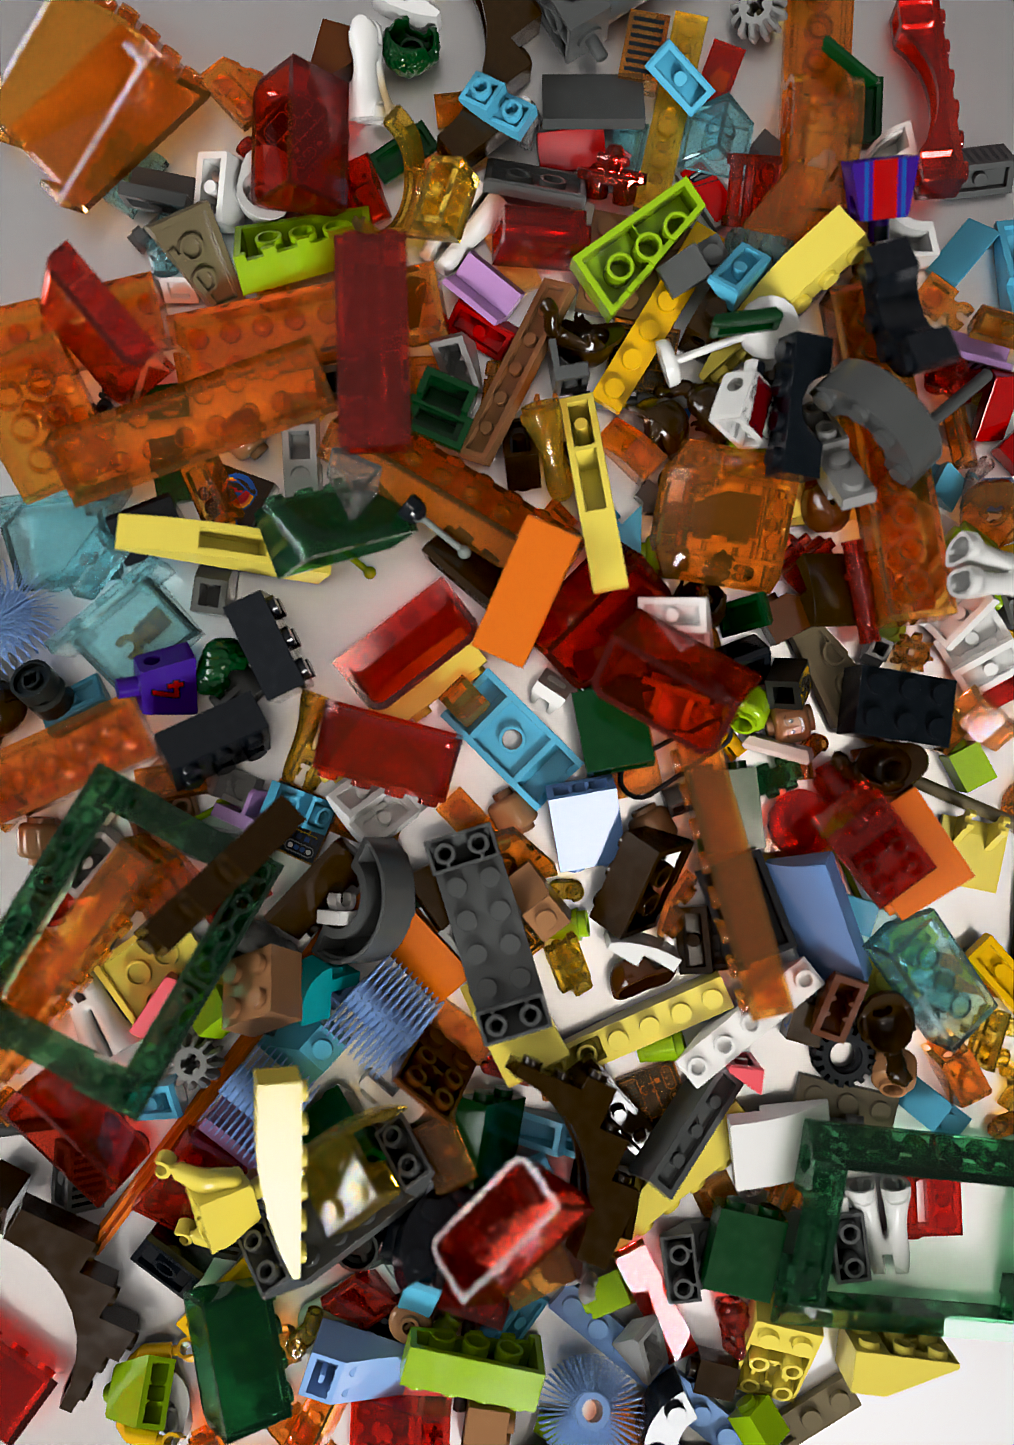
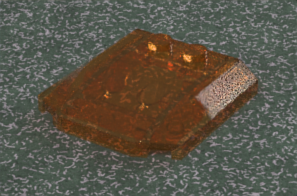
M684 438L680 444L683 446L674 459L667 462L661 473L649 538L651 549L655 551L659 569H657L658 576L752 592L764 591L766 594H770L780 580L799 483L765 477V453Z

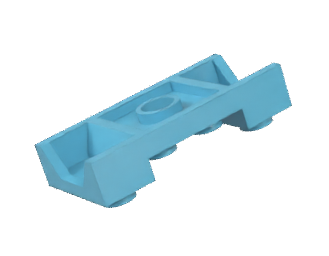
M489 668L440 715L536 812L547 801L545 786L565 782L584 764ZM511 729L517 730L522 736L521 745L513 750L506 748L502 742L503 734Z

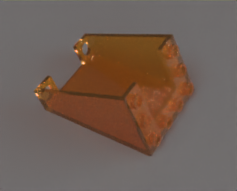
M45 0L0 78V142L23 149L52 181L42 178L39 185L59 206L84 214L203 105L212 94L201 83L203 77L190 66H184L180 62L182 56L169 45H163L159 41L161 35L146 23L142 24L139 21L140 14L124 2L119 6L115 0Z

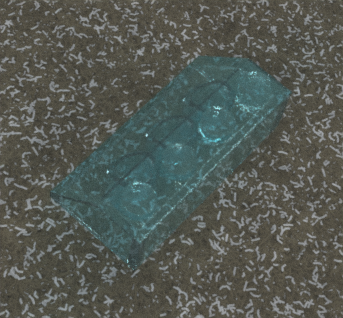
M933 908L918 911L903 921L898 918L884 923L862 946L890 988L899 992L908 1000L915 1013L916 1025L926 1040L952 1053H955L998 1007L991 993Z

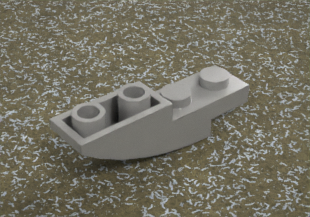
M283 392L282 456L289 532H324L322 464L320 463V412L316 392Z
M813 401L802 404V414L808 430L817 440L823 443L820 479L816 480L828 500L835 499L842 511L876 502L877 490L849 451V437L836 418L829 412L820 410Z

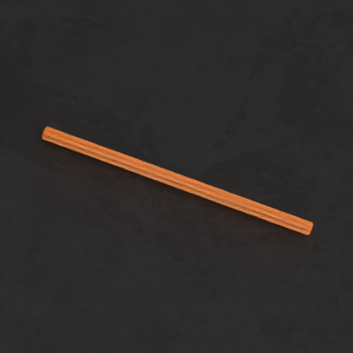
M322 927L302 952V959L314 955L311 951ZM242 1034L239 1036L223 1058L226 1060L225 1065L218 1068L221 1073L220 1077L217 1080H211L207 1088H201L187 1106L184 1115L178 1118L99 1224L100 1230L97 1240L101 1241V1246L96 1256L102 1252L157 1178L155 1174L157 1164L154 1160L159 1151L168 1149L175 1153L198 1123L197 1121L219 1095V1089L238 1066L243 1063L263 1034L256 1037Z

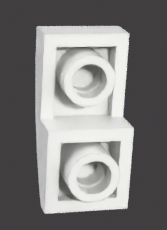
M372 0L373 9L391 21L408 16L410 25L417 31L427 32L429 27L434 26L439 33L442 29L441 12L433 0Z

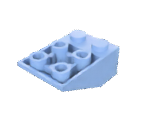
M323 1317L298 1395L328 1405L403 1395L406 1386L399 1385L400 1362L405 1344L378 1336L370 1331H363L345 1325L340 1321H333Z

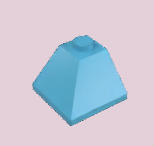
M327 1018L302 1027L297 1023L281 1027L277 1030L274 1037L265 1035L257 1045L263 1051L266 1050L265 1053L269 1056L276 1049L271 1058L275 1061L281 1054L276 1061L279 1065L287 1058L282 1067L289 1066L292 1062V1066H299L300 1074L305 1071L301 1079H306L309 1076L307 1080L309 1086L342 1054L343 1047L351 1038L348 1036L347 1039L337 1046L345 1032L342 1031L339 1036L332 1040L340 1030V1027L337 1026L336 1029L326 1036L335 1024L332 1021L321 1031L329 1020Z

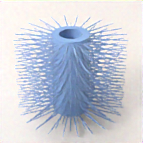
M16 560L13 590H11L9 584L10 580L8 565L6 569V561L4 563L7 579L6 585H4L0 577V652L3 654L1 657L14 670L15 667L11 664L7 652L13 654L21 664H24L20 657H18L15 646L23 650L29 659H31V656L25 651L23 641L31 645L35 653L39 654L38 649L32 645L33 643L28 634L39 640L45 647L43 641L40 640L41 638L37 637L38 635L29 628H35L44 633L42 631L44 629L38 628L42 626H36L31 620L38 621L52 629L54 628L50 626L52 624L47 625L48 623L41 622L44 620L36 619L44 617L31 616L37 614L45 616L46 614L40 613L52 612H32L38 610H31V608H57L39 607L46 605L31 606L34 604L30 603L39 600H35L37 597L30 600L28 598L40 589L26 597L24 594L31 587L29 585L22 594L24 591L23 589L21 590L24 584V576L17 591L15 590L17 582ZM45 632L44 634L52 640L51 636L49 637L48 635L49 633Z
M389 956L383 959L367 977L365 976L342 1001L343 1004L321 1029V1031L324 1030L347 1006L346 1012L332 1026L326 1036L336 1029L350 1012H353L332 1040L339 1036L358 1017V1020L342 1036L337 1046L347 1039L361 1022H364L345 1044L346 1047H343V1050L349 1047L368 1027L369 1029L353 1045L354 1047L349 1053L352 1054V1051H355L356 1048L358 1049L365 1040V1045L356 1053L357 1055L353 1058V1061L365 1050L369 1049L368 1053L358 1064L360 1066L375 1051V1055L370 1059L371 1061L366 1065L365 1069L367 1070L370 1065L372 1066L379 1057L381 1060L374 1066L375 1068L372 1070V1073L374 1074L376 1068L378 1069L384 1065L385 1067L379 1074L381 1077V1074L385 1073L389 1067L391 1068L390 1065H393L396 1059L406 1053L424 1032L423 1029L428 1026L427 1024L432 1020L431 1018L441 1007V1004H439L437 1009L434 1008L433 1012L431 1011L428 1016L426 1015L436 1000L433 999L434 1001L428 1005L426 1001L432 997L429 994L420 1004L418 1001L425 995L428 988L425 991L422 990L423 992H420L418 996L416 995L411 1003L409 1002L412 999L411 997L421 988L420 986L423 982L415 987L402 1002L400 1001L408 993L409 988L417 981L418 977L412 980L400 993L399 990L406 984L413 973L404 978L390 992L391 994L386 996V993L397 984L396 982L403 976L407 968L401 971L387 985L383 992L381 991L400 968L401 963L376 986L397 958L391 961L371 982L370 979L385 964ZM424 1006H427L420 1014L418 1013Z
M275 1049V1050L271 1053V1055L265 1060V1062L259 1067V1069H261V1068L265 1065V1063H266V1062L269 1060V1058L273 1055V1053L276 1051V1049ZM266 1050L249 1070L244 1066L256 1051L244 1065L240 1064L219 1089L218 1092L220 1094L209 1106L210 1108L220 1095L225 1097L206 1123L226 1100L231 1102L209 1131L232 1104L236 1106L215 1135L228 1122L237 1109L242 1111L221 1139L237 1123L243 1113L247 1115L229 1138L226 1145L249 1118L252 1120L231 1150L254 1125V1074L250 1070ZM281 1054L277 1057V1059H275V1061L271 1064V1066H269V1068H272V1066L276 1063ZM287 1058L281 1063L279 1067H282ZM316 1080L311 1082V1084L308 1086V1091L313 1086ZM320 1085L308 1096V1101L302 1103V1111L313 1099L312 1097L317 1093L316 1091L321 1087ZM254 1130L247 1138V1140L244 1142V1144L241 1146L237 1154L240 1153V1151L253 1138ZM254 1142L249 1147L247 1152L244 1154L242 1159H244L245 1156H247L249 1152L255 1147ZM256 1153L250 1158L248 1164L256 1157Z
M586 1353L575 1358V1361H571L574 1358L568 1357L570 1364H567L569 1362H563L565 1368L562 1364H557L564 1376L557 1368L552 1369L563 1383L553 1374L549 1373L548 1375L564 1390L548 1379L545 1381L565 1396L545 1386L543 1388L569 1402L543 1393L541 1394L570 1404V1406L547 1401L541 1402L570 1408L537 1407L538 1409L566 1410L563 1412L537 1414L539 1417L561 1415L538 1421L539 1424L557 1421L540 1429L541 1431H546L555 1427L542 1435L546 1439L554 1435L546 1442L548 1445H551L554 1441L556 1442L553 1445H614V1443L622 1445L617 1438L625 1445H629L617 1432L627 1439L638 1443L615 1425L633 1434H639L610 1420L613 1419L642 1428L610 1416L640 1420L610 1413L645 1414L636 1411L612 1410L644 1406L639 1404L617 1406L643 1399L633 1397L621 1400L639 1392V1390H632L625 1393L638 1385L637 1383H631L623 1387L633 1379L632 1377L625 1378L630 1371L627 1373L623 1372L620 1375L619 1373L622 1369H616V1365L604 1356H601V1358L607 1361L604 1362L597 1354L594 1357L598 1364L593 1359L594 1368L592 1366L591 1353L587 1354L586 1358L580 1362L577 1361L581 1360ZM591 1399L596 1405V1414L593 1419L587 1421L583 1417L582 1408L584 1403Z

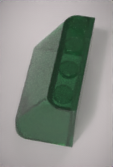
M370 474L358 476L351 481L352 483L343 484L342 480L334 481L317 491H314L313 487L303 488L293 494L294 496L284 498L283 494L270 496L263 500L264 506L254 513L278 579L393 549L419 531L416 524H409L396 515L402 504L379 478H371Z
M253 1277L202 1285L184 1291V1306L200 1399L209 1427L228 1445L293 1417L291 1403L294 1401V1394L290 1383L286 1381L285 1375L288 1360L284 1349L280 1346L279 1335L282 1334V1326L278 1315L274 1312L273 1306L276 1296L266 1300L262 1299Z

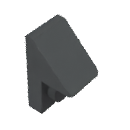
M717 232L698 244L692 243L657 267L656 270L673 300L708 280V277L730 254Z

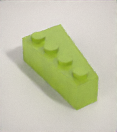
M687 176L572 257L569 266L570 270L607 324L692 226L705 208L706 204Z
M369 206L235 227L233 260L243 296L354 265L367 264L377 259L376 241Z
M410 1326L400 1362L399 1385L407 1386L416 1391L427 1390L441 1393L450 1398L460 1397L475 1400L483 1405L494 1404L508 1407L517 1412L528 1411L535 1413L546 1377L541 1336L529 1334L528 1340L515 1339L514 1333L505 1332L501 1333L500 1339L488 1338L484 1336L482 1331L470 1330L464 1336H457L453 1329Z

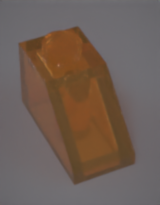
M615 417L601 432L604 453L640 488L664 464L668 457L646 434L618 417Z
M974 684L954 702L953 715L956 721L980 744L996 752L1014 737V720L977 685Z

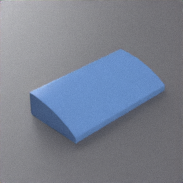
M833 851L767 859V868L798 945L796 950L799 958L804 956L823 980L827 979L834 971L868 982L873 968Z

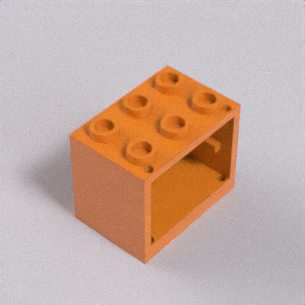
M914 786L900 795L885 797L837 827L842 834L837 837V840L847 855L851 858L856 855L860 864L855 867L870 887L875 885L879 890L874 896L883 910L889 916L895 914L902 921L975 877L918 789Z

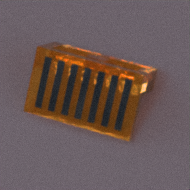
M631 9L618 78L644 83V96L655 98L658 81L644 65L667 39L671 16Z

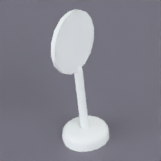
M767 295L756 298L744 308V310L777 306L783 312L784 317L776 331L730 336L679 355L675 354L669 340L661 339L656 341L657 355L668 387L672 388L681 382L680 363L737 343H741L743 349L753 357L764 360L775 358V349L779 343V338L800 330L799 317L794 306L784 298Z

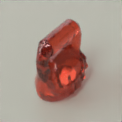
M721 1294L715 1298L714 1311L721 1328L722 1347L736 1360L742 1361L747 1355L745 1332L749 1327V1308L741 1297Z

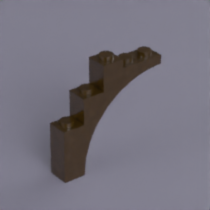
M473 0L480 16L485 39V59L482 73L505 83L507 92L513 95L530 82L532 60L529 53L522 46L539 34L542 18L540 6L536 0ZM464 106L459 115L437 135V153L459 178L511 137L495 129Z
M281 794L193 879L133 932L138 938L136 940L138 946L147 954H153L157 957L159 955L163 957L171 952L200 921L208 917L240 884L249 879L307 819Z
M510 1054L505 1068L514 1077L536 1088L548 1098L561 1116L572 1140L578 1171V1196L574 1220L565 1246L575 1259L606 1271L641 1193L631 1183L632 1177L617 1169L629 1140L619 1132L621 1128L619 1125L605 1119L617 1089L607 1081L609 1078L607 1074L593 1067H590L588 1072L576 1067L573 1075L557 1067H554L551 1072L542 1068L543 1062L530 1055L524 1054L521 1059Z
M26 1192L8 1221L3 1239L26 1251L47 1269L62 1289L72 1311L77 1335L76 1360L63 1387L59 1406L60 1409L72 1413L79 1400L83 1402L86 1400L93 1386V1377L96 1372L101 1374L104 1371L109 1358L119 1362L126 1350L131 1351L140 1333L136 1329L138 1314L114 1304L121 1289L117 1285L119 1270L94 1259L101 1246V1241L97 1240L100 1226Z

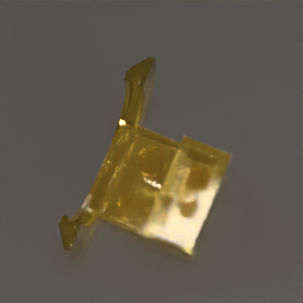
M397 105L384 118L383 125L397 141L404 164L402 201L393 221L382 230L376 228L365 216H362L361 220L357 216H353L352 225L355 234L368 248L379 253H388L397 249L406 238L460 243L480 178L463 157L432 155L429 168H425L424 151L418 129L403 107Z
M389 1104L366 1109L340 1121L306 1145L308 1164L307 1167H301V1177H306L307 1195L328 1237L356 1229L401 1193L385 1161L368 1164L353 1132L378 1122L392 1120L408 1109L407 1105Z

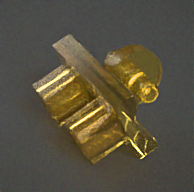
M573 931L568 932L561 941L555 939L551 942V945L543 948L557 986L563 994L571 990L575 996H580L593 987L590 978L591 974L578 938Z
M982 1004L979 1017H975L973 1028L962 1026L960 1032L970 1037L966 1048L969 1050L966 1061L995 1073L996 1068L1008 1067L1011 1057L1010 1050L1002 1046L1005 1036L1014 1037V1018L1011 1017L1012 1014L993 1005Z

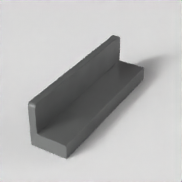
M726 1067L721 1069L698 1089L686 1077L629 1166L628 1171L632 1175L646 1181L664 1197L672 1200L744 1083L732 1075Z

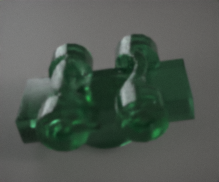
M777 757L774 759L776 767L770 769L768 763L758 765L756 769L760 796L766 794L768 799H772L780 795L778 789L785 788L786 791H790L799 787L797 781L804 778L799 763Z

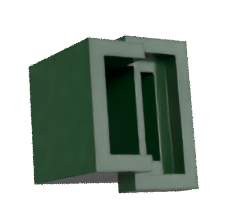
M426 366L416 394L410 392L396 423L397 427L460 453L474 419L470 418L477 402L478 387Z

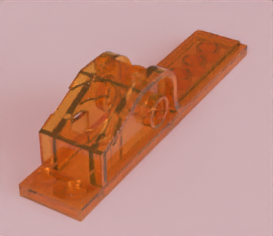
M787 0L788 4L784 8L788 13V20H784L778 124V139L781 141L780 164L776 170L771 264H776L786 252L838 205L848 214L841 161L860 159L864 123L865 84L863 77L851 76L821 49L824 37L829 35L852 54L854 0ZM829 149L828 182H830V189L823 191L819 197L813 198L809 196L807 191L808 185L804 178L805 168L811 159L820 155L823 150Z

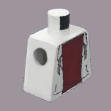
M757 359L746 360L743 371L728 372L723 376L709 416V421L738 449L768 448L770 431L767 424L772 412L773 396L771 394V386L763 379L766 365Z

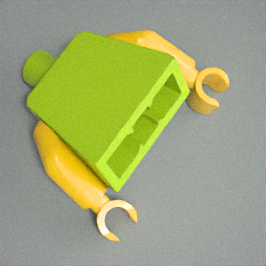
M188 1337L181 1339L177 1345H173V1342L144 1343L128 1357L127 1361L118 1363L113 1368L111 1382L106 1384L103 1390V1399L107 1403L105 1415L107 1419L116 1421V1429L126 1443L131 1445H171L174 1437L186 1438L182 1432H169L165 1435H160V1431L165 1429L176 1359H173L172 1356H178L190 1363L197 1361L199 1358L194 1354L186 1355L187 1348L195 1345Z

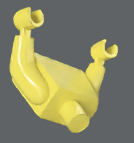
M168 1149L159 1151L154 1160L157 1164L155 1169L156 1176L160 1179H166L172 1174L174 1180L185 1185L195 1221L190 1218H180L177 1222L174 1234L180 1236L179 1241L183 1246H189L193 1242L195 1245L209 1248L212 1254H215L219 1250L228 1248L235 1243L238 1238L260 1221L261 1215L257 1200L262 1198L263 1194L259 1175L248 1180L238 1166L202 1168L182 1161L177 1163V1156L174 1152Z

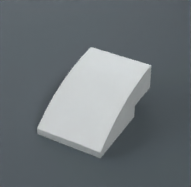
M827 1099L759 1105V1111L726 1114L732 1176L736 1191L758 1189L792 1182L834 1166Z

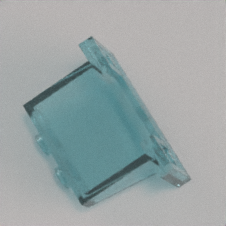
M130 479L0 497V528L14 573L16 560L18 588L21 585L23 576L25 580L21 590H24L23 592H25L30 584L32 586L26 592L38 589L60 592L73 585L82 584V587L90 588L100 585L102 581L121 579L124 573L122 557L119 551L114 549L115 541L107 526L105 517L121 512L133 493ZM96 551L99 553L104 568L87 564Z
M149 555L43 644L54 655L74 658L80 653L115 688V678L134 676L133 658L135 656L183 642H188L191 647L206 634L164 585L176 572L167 562Z

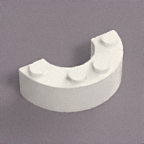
M911 120L900 123L879 136L870 146L863 159L903 154L918 155ZM908 216L889 219V240L869 241L870 245L873 246L907 236L920 264L919 269L928 268L940 255L933 221H918ZM855 221L868 238V221Z

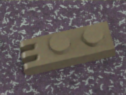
M841 1372L836 1373L796 1398L794 1403L790 1402L778 1410L790 1429V1432L780 1443L781 1445H799L862 1406L856 1393L850 1392Z

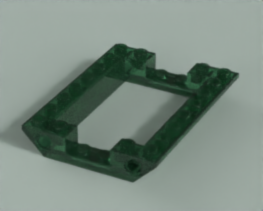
M98 762L0 920V1049L5 1052L14 1051L74 1084L72 1088L137 1122L285 865L269 857L249 879L240 884L223 901L127 1067L2 1000L3 996L115 814L205 864L211 862L235 839L224 831L222 833L164 801L161 796Z
M805 1118L793 1186L802 1194L803 1203L794 1254H781L771 1322L774 1324L1014 1342V1273L1002 1272L999 1293L1002 1295L999 1307L991 1304L828 1291L848 1171L1014 1187V1140Z

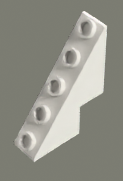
M804 956L763 972L742 998L732 1001L735 1008L712 1017L675 1062L697 1089L700 1088L825 984L824 980Z

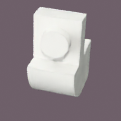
M369 1067L361 1076L358 1084L362 1088L360 1090L361 1094L372 1104L376 1102L380 1104L374 1117L379 1122L387 1124L397 1115L403 1113L408 1123L411 1124L425 1113L426 1109L399 1086L394 1088L381 1076L377 1080L374 1079L377 1075L376 1071L369 1076L368 1074L371 1072L372 1067Z

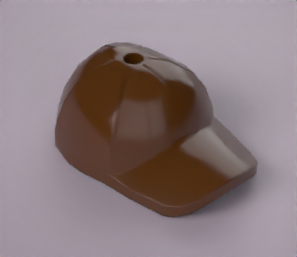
M817 480L808 481L804 484L801 499L803 522L809 529L817 533L838 532L849 522L852 508L842 511L835 499H831L835 501V505H831L830 500L826 498Z
M643 956L638 966L623 959L614 965L610 974L613 997L616 1000H624L648 989L666 984L672 980L676 970L673 972L663 965L656 966L646 956Z

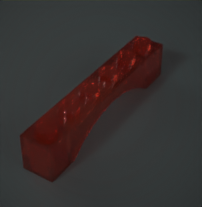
M896 0L889 19L893 50L908 63L917 75L925 91L929 107L927 140L918 153L919 163L914 185L915 201L956 198L963 183L967 182L969 176V165L967 161L963 160L962 153L964 133L963 130H959L957 120L960 110L959 101L954 99L953 94L955 73L953 69H950L948 61L950 41L945 39L944 34L946 14L945 10L940 8L939 0Z

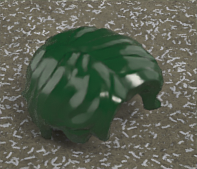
M404 16L402 19H395L389 28H385L383 32V58L387 67L395 71L398 76L410 79L414 76L422 75L424 71L429 70L439 60L441 46L436 27H429L427 33L424 34L416 31L410 25L408 16Z
M214 638L206 644L196 668L197 692L199 694L220 698L224 694L226 687H229L231 683L227 678L232 670L244 671L248 666L249 662L238 640L235 638Z

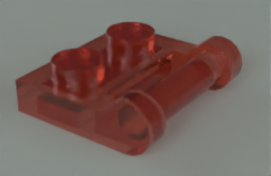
M728 153L727 164H730L726 211L725 215L721 217V226L775 228L783 156ZM744 165H746V167H745V177H744V187H743V196H742L741 215L739 216V206H740V197H741L743 168H744Z
M956 1164L899 1167V1176L907 1178L911 1183V1199L907 1217L908 1239L916 1240L931 1236L963 1235L960 1167ZM919 1180H923L925 1222H918L916 1182Z

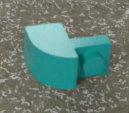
M314 955L302 959V1020L296 1023L302 1027L330 1018L331 992L357 985L359 983L360 971L348 964L325 963Z

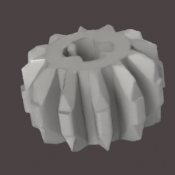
M739 0L740 2L730 5V11L734 15L730 19L732 27L738 29L737 35L741 40L749 38L750 43L754 45L757 44L760 36H762L765 42H769L770 32L781 33L782 28L778 22L788 20V13L784 9L788 4L787 0ZM760 9L762 13L757 15L756 11Z
M186 1032L180 1036V1041L175 1040L170 1045L173 1053L168 1054L165 1061L173 1064V1067L167 1070V1074L173 1075L176 1073L179 1076L176 1079V1085L178 1086L186 1081L188 1091L194 1090L198 1085L205 1089L210 1085L211 1080H217L221 1075L218 1068L225 1065L226 1060L217 1055L223 1051L224 1046L214 1048L212 1045L215 1041L214 1038H206L204 1040V1037H199L196 1032L193 1036ZM192 1055L196 1056L194 1061L191 1060ZM199 1059L200 1065L197 1066L194 1063Z

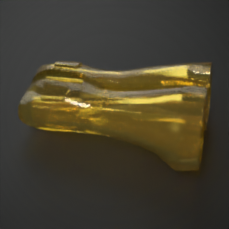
M558 398L534 401L521 408L520 420L526 428L525 431L534 441L541 456L545 483L549 495L555 501L564 502L571 497L574 490L571 465L566 458L563 448V422L560 401Z
M303 689L299 701L297 728L283 767L282 780L293 784L302 769V763L311 767L306 772V779L302 788L314 793L322 782L321 775L338 747L363 714L347 705L335 702L325 731L317 747L313 749L315 737L332 699Z

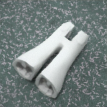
M357 15L352 19L350 31H348L349 47L351 48L353 58L348 120L356 121L359 124L397 122L396 107L390 99L383 72L382 27L378 22L364 15Z
M466 172L461 178L447 211L428 236L419 253L422 259L427 263H431L446 247L447 250L440 257L436 265V270L445 277L452 273L465 259L467 254L488 234L509 223L515 216L513 209L500 195L482 192L484 182L470 172ZM481 203V205L474 212L469 221L465 224L461 231L458 232L465 219Z
M962 531L957 534L948 545L945 556L946 567L958 568L947 577V589L951 596L963 599H973L985 595H1008L1014 597V553L989 546L975 532Z
M86 965L76 971V979L79 986L69 975L57 981L59 995L70 1014L76 1030L86 1070H89L143 1039L129 1032L133 1025L116 1007L93 969ZM94 1016H95V1018L97 1019L98 1024H99V1026H100V1028H101V1030H102V1032H103L105 1038L103 1037L102 1033L100 1032V1030H99V1028H98V1026H97V1024H96V1022H95Z
M884 1175L880 1178L879 1184L887 1230H883L874 1177L863 1176L850 1180L845 1185L844 1190L852 1208L864 1212L869 1261L873 1274H886V1255L890 1254L896 1274L909 1273L910 1251L907 1217L911 1199L910 1181L899 1175Z

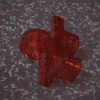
M612 143L605 152L599 151L597 154L598 162L593 163L590 168L578 167L577 178L587 181V198L594 200L606 199L608 196V185L614 186L612 203L622 207L633 205L635 203L637 187L646 185L647 173L625 169L630 166L631 160L629 157H625L624 149L619 144Z
M960 356L959 360L951 366L924 373V388L932 395L944 394L950 398L982 369H970L966 359ZM985 386L981 388L977 393L983 392L985 390ZM971 398L963 405L971 404Z
M804 533L797 539L793 534H787L783 537L786 548L779 553L784 562L772 570L771 573L776 580L785 582L794 592L802 593L806 586L796 560L803 553H833L832 549L836 545L831 538L828 537L825 540L818 535L811 540L810 536Z

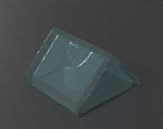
M729 92L705 102L692 117L688 115L677 168L738 181L744 180L754 122Z

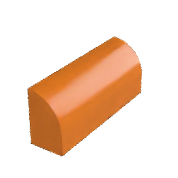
M528 514L471 645L523 668L583 536L548 520Z
M360 892L356 895V904L353 910H358ZM416 908L405 938L390 957L393 960L397 958L395 962L398 965L402 964L400 966L402 970L407 968L405 972L407 975L413 973L410 976L412 980L418 977L415 982L418 986L423 982L420 989L424 990L427 987L428 990L425 994L428 996L433 992L434 994L430 1000L432 1001L437 997L439 1000L435 1004H439L456 991L467 979L460 957L437 933L439 930H436L432 922L420 909Z

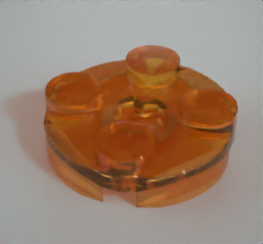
M987 479L973 485L960 502V525L966 520L997 543L999 548L1013 542L1014 482L1007 479H994L990 481ZM1001 505L1003 507L1000 512L1002 516L998 520H986L989 517L987 509L990 506L998 508Z

